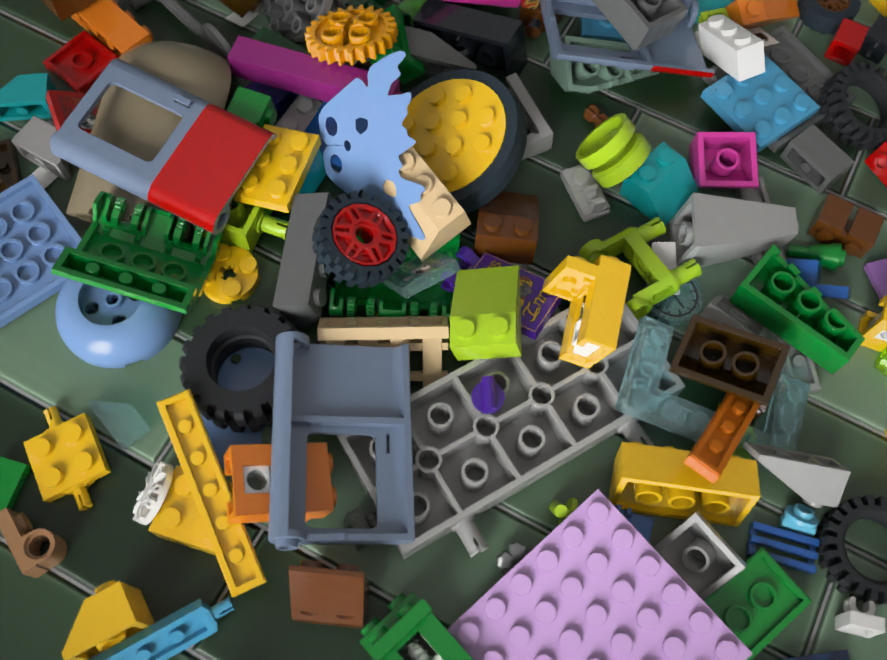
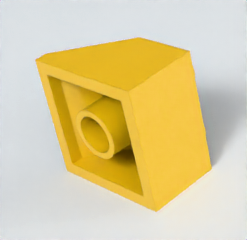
M116 580L98 586L94 590L95 594L83 601L61 653L63 659L89 660L154 624L141 590L121 581L116 582Z

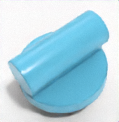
M796 503L795 505L786 506L784 513L779 518L778 526L813 537L816 533L819 519L814 515L813 509L804 504Z

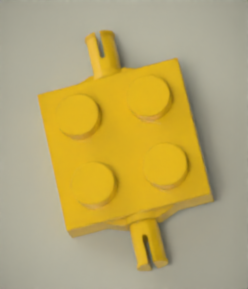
M49 407V410L45 409L43 412L49 428L42 434L23 442L42 499L45 502L51 503L65 495H74L78 510H87L93 506L87 488L97 479L111 473L91 417L86 413H82L68 421L62 422L58 407Z

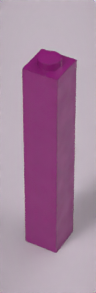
M242 36L237 37L227 56L232 74L235 77L329 102L355 78L361 79L368 87L367 70L345 64L339 66L338 62L328 65L327 59L319 62L318 57L313 58L305 53ZM396 79L391 84L388 95L403 94L400 92V79Z

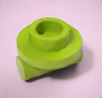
M571 497L565 505L557 500L550 502L549 510L560 518L558 526L578 508V500Z

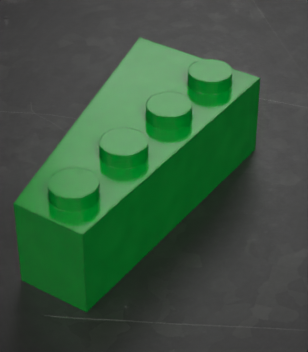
M773 244L740 284L729 302L833 375L852 358L865 338L836 308L831 309L822 300L821 296L823 294L815 286L811 288L799 276V269L793 263L788 264L779 255L781 251Z

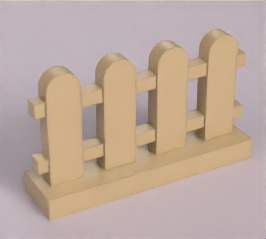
M447 316L320 318L317 327L318 341H326L320 342V344L370 347H398L402 344H409V371L410 351H422L423 371H410V381H423V388L448 375V370H442V350H448V340H442L449 339ZM410 339H422L418 341H410ZM346 340H358L357 342H346Z

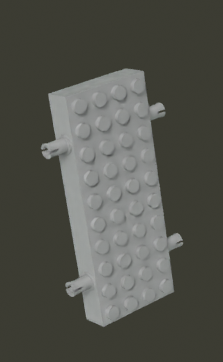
M626 303L624 304L616 350L589 369L559 359L569 308L561 312L557 307L536 340L521 334L522 357L473 360L410 395L415 541L396 545L404 560L450 532H457L471 558L477 556L479 552L482 553L490 546L486 543L474 523L475 517L616 433H623L628 442L635 441L641 442L644 445L655 446L639 424L641 418L675 399L684 389L685 384L677 374L669 372L671 365ZM483 376H494L495 383L501 386L505 394L503 406L492 414L479 412L471 401L472 391L481 382ZM337 435L340 448L376 510L375 439L368 435Z

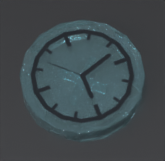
M694 278L681 285L679 295H672L653 305L648 314L653 318L656 317L662 321L661 323L668 326H680L690 322L692 315L699 313L704 301L703 290L700 284Z

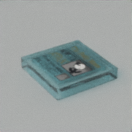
M436 251L423 262L417 256L401 264L397 271L384 281L383 284L404 298H409L459 272L460 268L457 260Z

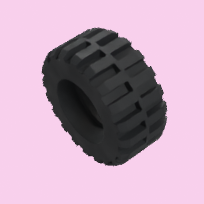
M240 304L239 309L232 310L229 306L221 309L222 313L215 317L213 314H210L204 318L206 323L202 327L196 325L191 331L193 339H187L182 348L186 356H182L179 360V368L182 371L180 379L185 390L190 389L199 412L207 420H212L215 426L226 429L229 426L233 432L243 433L245 427H249L252 433L262 431L261 425L269 423L272 427L275 364L270 375L261 384L243 391H233L221 387L218 383L220 368L229 356L245 348H262L273 353L275 356L277 335L287 331L297 332L291 322H286L284 316L279 312L274 311L270 314L268 307L258 305L255 310L251 309L250 304Z

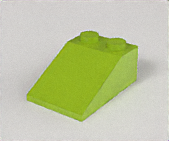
M519 265L457 270L450 313V349L458 361L522 357Z

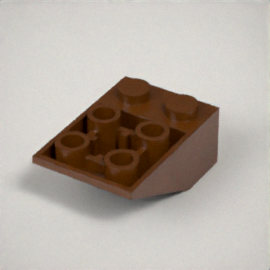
M300 560L299 566L289 565L291 616L294 621L365 628L370 585L365 572L359 571V566L340 563L337 564V569H326L322 567V562L314 560Z

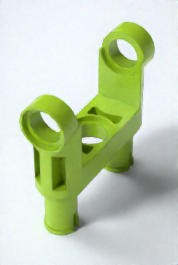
M659 217L653 218V220L638 228L628 227L604 241L593 239L586 243L579 251V257L585 258L589 263H593L601 254L615 257L623 253L649 285L647 288L633 295L634 298L626 303L637 320L645 317L651 311L653 305L678 293L681 285L702 275L701 267L698 263L695 264V259H689L682 265L670 270L649 247L647 242L666 233L663 221L657 224L660 221Z

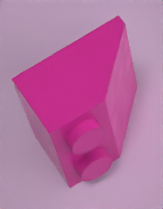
M697 132L689 145L690 171L698 188L757 189L759 187L755 132Z

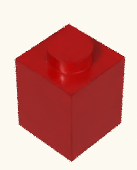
M844 17L833 34L823 57L843 66H848L860 50L869 27Z

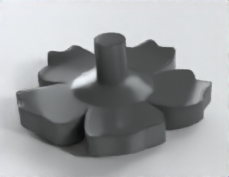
M517 540L509 542V552L502 551L501 555L496 557L497 566L503 568L502 573L505 576L534 548L531 546L526 549L525 545Z

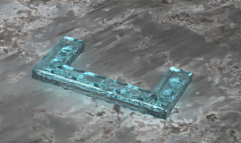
M648 316L642 317L639 320L615 410L697 441L715 411L658 389L674 327ZM781 374L771 397L764 431L749 425L733 455L741 456L744 459L756 460L743 448L744 441L796 451L811 385L786 374ZM757 460V466L767 469Z

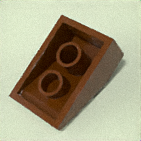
M501 191L490 202L480 207L474 253L479 258L487 252L507 262L532 265L538 239V196Z

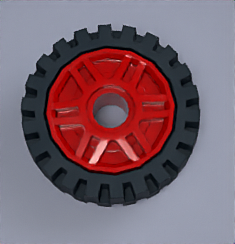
M357 191L350 192L347 196L345 193L339 195L336 200H331L323 209L313 228L312 241L314 244L312 248L314 253L319 254L316 259L319 265L325 263L324 271L328 275L332 272L335 273L334 280L339 283L343 279L346 280V286L349 287L358 284V288H366L368 285L371 288L377 286L380 282L383 283L397 271L406 258L405 254L409 248V244H406V242L409 240V234L403 231L407 226L404 221H397L401 216L397 210L392 213L389 211L392 205L388 201L384 205L380 204L381 197L377 195L372 199H369L368 192H362L359 196ZM356 236L362 238L365 243L360 242Z

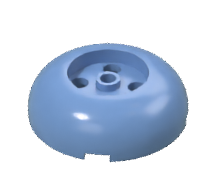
M68 278L60 289L55 306L57 329L66 346L81 360L94 366L110 369L125 368V365L142 359L146 361L158 354L174 337L183 314L141 300L132 301L131 297Z

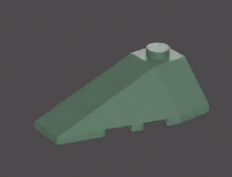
M566 35L561 38V41L568 45L631 52L628 43ZM549 48L550 73L563 90L567 92L590 94L660 73L634 69L633 71L624 70L614 66L557 60L552 58Z

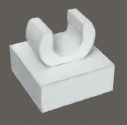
M851 596L844 600L843 608L845 612L834 617V630L865 638L885 633V618L874 616L876 612L874 601L869 600L863 603V612H860L856 607V597Z

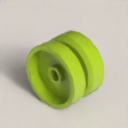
M620 113L605 120L583 140L576 151V159L584 168L592 169V177L603 188L613 187L632 175L644 163L651 151V143L642 133L635 132V124L626 114Z

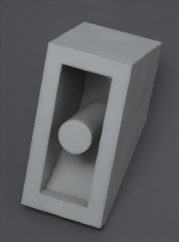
M33 116L13 137L12 143L23 158L68 182L71 178L70 163L55 156L51 151L50 139L53 133L57 131L55 124L50 120L45 122Z

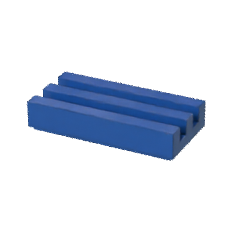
M753 521L749 526L745 555H752L757 550L755 549V544L805 557L804 563L769 553L781 566L814 574L817 569L814 563L818 559L816 547H819L820 540ZM757 532L807 546V550L757 536Z

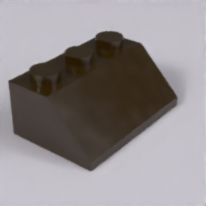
M693 314L671 363L669 372L767 407L782 374L791 346Z

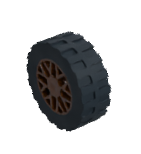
M799 0L797 3L800 14L799 19L813 31L833 35L844 17L853 21L860 10L861 2L860 0Z

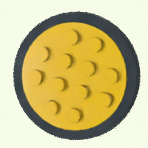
M462 69L444 72L431 77L410 91L411 102L407 106L408 114L403 120L402 125L407 129V135L416 141L412 147L467 214L495 198L508 185L517 172L526 148L527 128L525 118L515 96L501 81L490 74L477 70Z

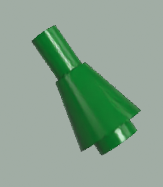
M841 243L809 245L808 247L789 244L786 255L819 260L822 262V267L835 272L837 267H843L846 250L842 249Z

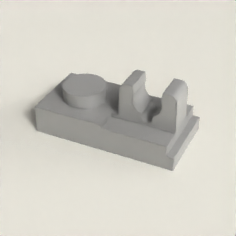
M580 164L561 171L560 178L583 222L610 213V205L599 187V183L592 177L591 169L588 170Z

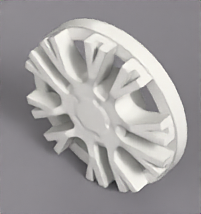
M160 461L159 464L156 463L153 466L152 471L149 472L148 477L145 479V489L142 492L139 491L136 499L138 501L134 505V521L148 525L156 516L169 490L174 471L173 465Z

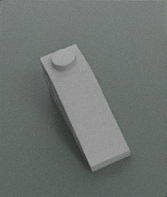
M744 441L743 448L801 496L802 502L814 508H822L823 505L838 508L851 471L834 458Z

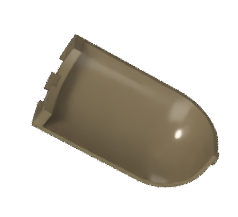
M152 41L132 47L118 58L223 109L225 108L231 84V67L226 58L215 52L183 42ZM113 85L102 97L91 134L149 162L157 156L182 120V117L119 86ZM80 168L66 214L92 223L93 202L100 191L114 194L116 200L119 196L127 198V208L122 221L131 222L134 208L138 203L146 204V212L149 206L161 210L164 209ZM188 222V227L185 231L183 240L188 238V234L192 224L190 222ZM175 224V227H174V230H173V233H172V237H171V238H173V234H174V231H175V228H176V224Z

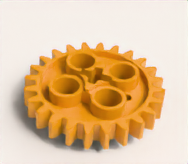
M349 5L347 10L338 7L337 12H327L328 16L319 15V21H311V26H307V32L304 33L307 50L311 52L313 58L318 57L319 62L327 59L328 65L338 61L339 66L348 61L350 65H354L357 60L366 63V58L368 57L375 60L377 59V53L385 55L386 49L393 48L392 43L397 42L396 36H398L395 17H391L390 12L384 13L383 8L374 11V6L364 9L363 5H360L357 9H353V6Z

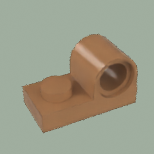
M7 507L0 511V530L22 574L37 579L64 560L68 546L62 536L46 529L33 530L30 520L22 512L19 514ZM49 540L50 548L44 555L40 556L42 544Z

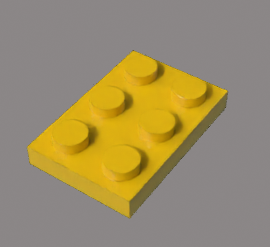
M264 124L263 128L275 133L277 138L275 141L271 140L232 199L235 202L290 213L294 195L299 194L321 145V139L317 134Z

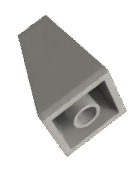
M694 192L670 221V242L676 243L677 267L692 258L696 260L695 264L698 263L700 267H705L766 252L773 244L778 249L783 248L798 234L799 222L796 218L795 207Z

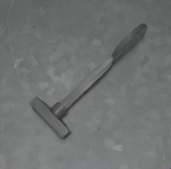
M129 0L128 2L136 11L153 0ZM156 0L160 1L194 34L200 36L210 51L228 60L227 56L231 47L210 23L202 25L176 0Z

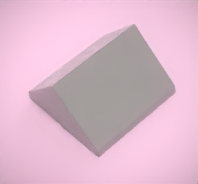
M698 511L684 519L653 547L702 600L747 567V564Z

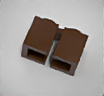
M829 193L817 208L806 234L822 243H841L842 249L846 250V254L861 259L874 246L885 218L859 207L854 219L848 220L854 204Z

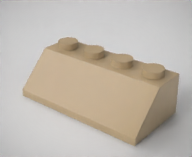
M410 147L399 155V160L403 165L399 170V174L405 180L421 184L425 187V191L421 194V201L409 205L412 214L425 235V239L420 240L409 236L407 241L423 262L467 228L471 222L464 209L417 151ZM386 180L383 185L385 193L395 197L396 187L394 183Z

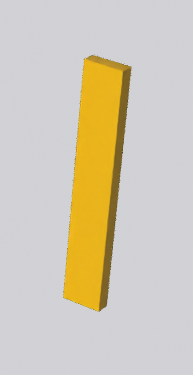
M188 389L156 402L231 596L236 597L266 583L267 579L245 524H228L227 502L233 501V494L192 392Z

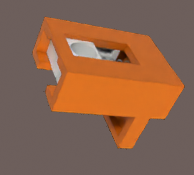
M327 442L307 443L305 522L310 519L326 517L336 506L337 492L335 487L331 486L330 476L333 471V457L331 453H328ZM272 444L230 445L224 454L225 476L232 475L233 501L227 502L228 524L269 522ZM247 477L258 479L261 484V490L250 488L247 483Z

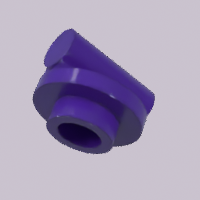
M483 376L481 382L474 387L471 395L473 406L479 412L485 414H492L500 410L505 400L504 391L500 385L495 383L494 376Z

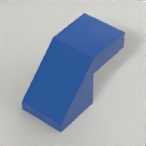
M787 258L786 262L788 264L793 263L800 271L799 276L811 288L815 286L823 294L822 298L850 300L851 287L820 285L821 261Z

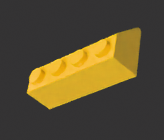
M635 441L629 443L622 442L614 460L608 500L614 506L622 505L621 509L632 508L634 513L684 520L698 511L708 523L739 527L761 497L757 460L744 459L741 456L732 455L720 478L713 484L684 463L690 451L679 450L672 446L657 447L644 445L641 442Z

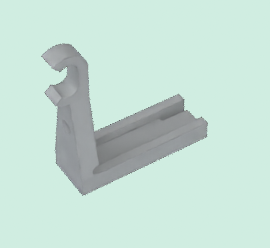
M514 73L507 76L506 81L510 86L509 90L518 101L525 118L526 127L530 132L527 135L523 160L551 149L553 132L518 75Z

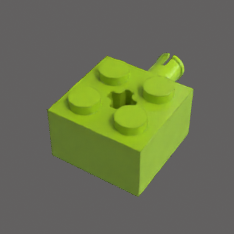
M232 199L230 217L224 228L221 243L242 247L252 253L263 232L286 240L289 221L271 216L272 209L235 202Z

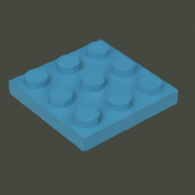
M765 54L764 73L740 82L728 74L704 89L700 96L735 132H755L757 153L815 115L820 109V106Z

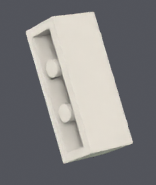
M724 15L711 16L708 18V21L698 24L701 54L740 82L765 72L764 41Z

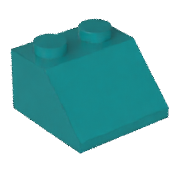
M663 141L649 154L644 163L623 181L619 194L650 220L659 217L660 221L657 224L663 221L664 225H667L694 192L699 193V190L686 159Z

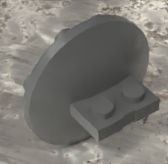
M264 0L262 4V13L266 16L269 29L273 32H279L284 38L295 44L306 42L304 35L307 32L306 27L311 26V21L313 20L319 21V15L328 16L327 12H337L338 7H341L343 10L345 9L340 0Z

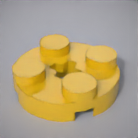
M221 244L214 268L203 290L205 295L212 301L220 304H232L231 301L239 299L243 301L249 298L255 292L260 282V273L256 259L249 251L242 247ZM232 269L236 276L234 278L228 277L227 280H224L223 273L226 270Z

